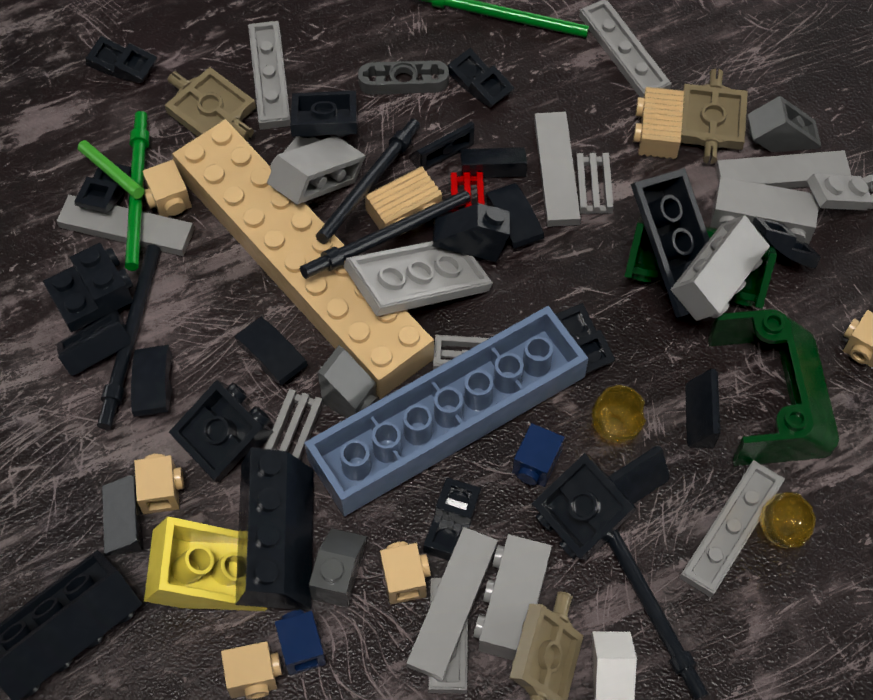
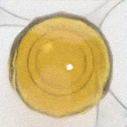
M623 385L607 387L596 399L592 408L591 418L594 430L608 442L622 444L634 440L646 423L643 413L644 399L631 387Z
M783 492L772 496L763 505L759 521L762 533L768 541L779 547L796 548L805 545L806 541L811 537L816 518L812 506L799 493Z

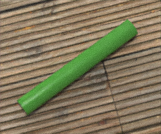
M84 140L78 144V151L118 183L132 197L139 199L144 195V188L88 141Z

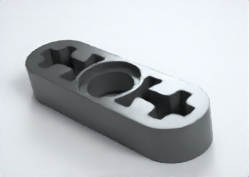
M436 60L370 62L360 67L358 81L360 89L370 95L437 93L447 88L449 84V69L445 63ZM407 73L412 76V79L407 82H400L395 77L398 74ZM418 74H421L422 80H418ZM432 74H438V79H432ZM386 75H389L390 81H386ZM376 76L375 81H369V77Z

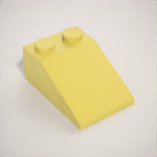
M169 516L153 529L144 602L192 609L267 610V607L235 605L238 531Z

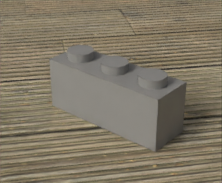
M332 136L278 154L271 163V173L267 184L298 205L355 183L366 155L341 138Z
M720 177L715 194L710 227L719 228L722 223L746 215L751 223L754 217L784 224L797 237L796 241L809 244L816 229L819 205L813 193Z
M746 215L722 223L670 290L696 321L707 317L717 318L729 308L728 302L733 295L744 288L746 285L745 279L750 272L762 264L763 260L761 258L770 246Z
M508 534L505 546H497L492 567L499 569L495 581L488 579L483 601L489 603L486 616L478 615L473 637L479 638L478 651L509 660L515 658L529 604H538L552 545Z

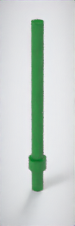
M420 0L432 3L433 7L445 9V6L584 38H587L589 30L588 25L477 0Z
M137 111L134 117V129L130 132V146L132 147L131 178L143 188L144 175L142 171L145 168V151L149 147L150 134L147 131V113ZM129 194L125 268L135 271L139 268L143 196L135 199Z

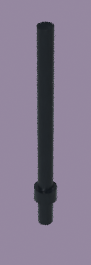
M410 119L402 130L396 131L390 138L389 146L318 231L316 239L320 243L326 244L398 154L404 153L411 145V138L420 128L418 120Z
M463 190L343 247H332L323 251L321 257L300 266V272L307 279L326 269L328 271L335 270L344 265L346 258L363 253L471 201L470 194Z
M156 245L147 246L133 302L131 303L125 324L131 337V343L117 352L109 384L104 386L101 401L103 405L97 426L101 429H111L117 406L122 404L125 393L124 388H122L161 250Z
M616 529L613 532L614 536L607 542L671 657L669 663L677 676L681 675L694 700H701L707 697L709 693L695 670L697 664L689 650L685 651L619 531Z

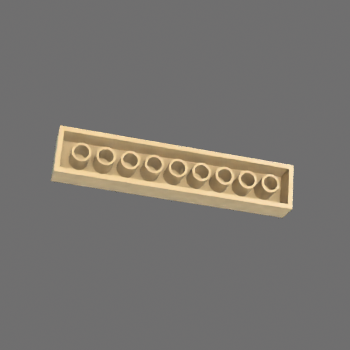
M226 119L172 153L183 182L335 349L338 345L344 348L376 382L377 396L380 399L433 361L434 339L406 310L376 316L343 266L332 271L326 269L307 279L302 276L300 266L321 257L323 251L332 247L340 248L345 245L335 234L326 244H322L316 239V234L324 223L304 202L297 205L267 184L271 173L270 166Z

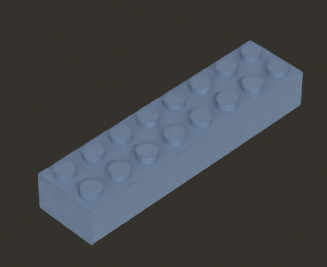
M546 306L304 442L307 459L345 517L585 378L588 357L551 308Z

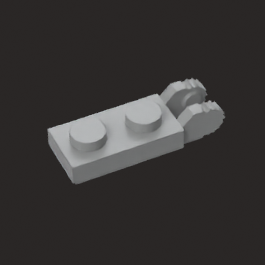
M813 173L807 179V183L820 208L873 209V194L870 195L869 193L873 191L872 174L862 178L861 176Z

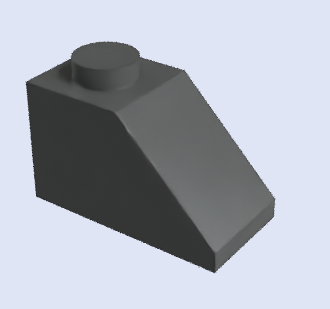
M778 96L748 114L750 123L749 135L752 141L757 145L760 144L770 152L812 150L821 147L816 121L782 96Z
M338 345L318 371L323 404L348 418L378 401L376 382L344 348Z
M331 528L318 551L310 579L309 588L312 600L349 607L367 536Z

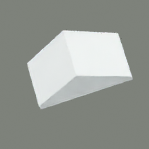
M592 631L594 700H635L637 657L631 633Z

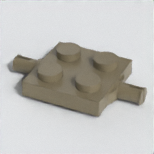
M209 67L200 76L191 80H186L177 71L172 72L173 75H169L168 82L179 89L175 97L165 104L166 113L197 137L225 119L245 140L249 139L248 136L252 137L254 130L243 123L242 120L256 109L255 100L214 69Z
M717 68L710 71L709 84H684L683 87L684 103L681 143L705 146L703 161L707 164L710 159V153V164L717 162L718 148L743 150L745 143L748 91L722 86L723 71L718 69L716 77Z
M557 592L553 612L543 604H529L509 677L526 689L530 696L529 700L568 699L584 636L573 628L567 617L573 596L569 593Z

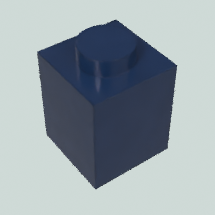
M531 423L514 457L512 473L528 485L538 484L546 487L561 455L565 437Z
M303 610L291 611L283 615L282 620L275 621L289 676L326 665L312 611L305 613Z

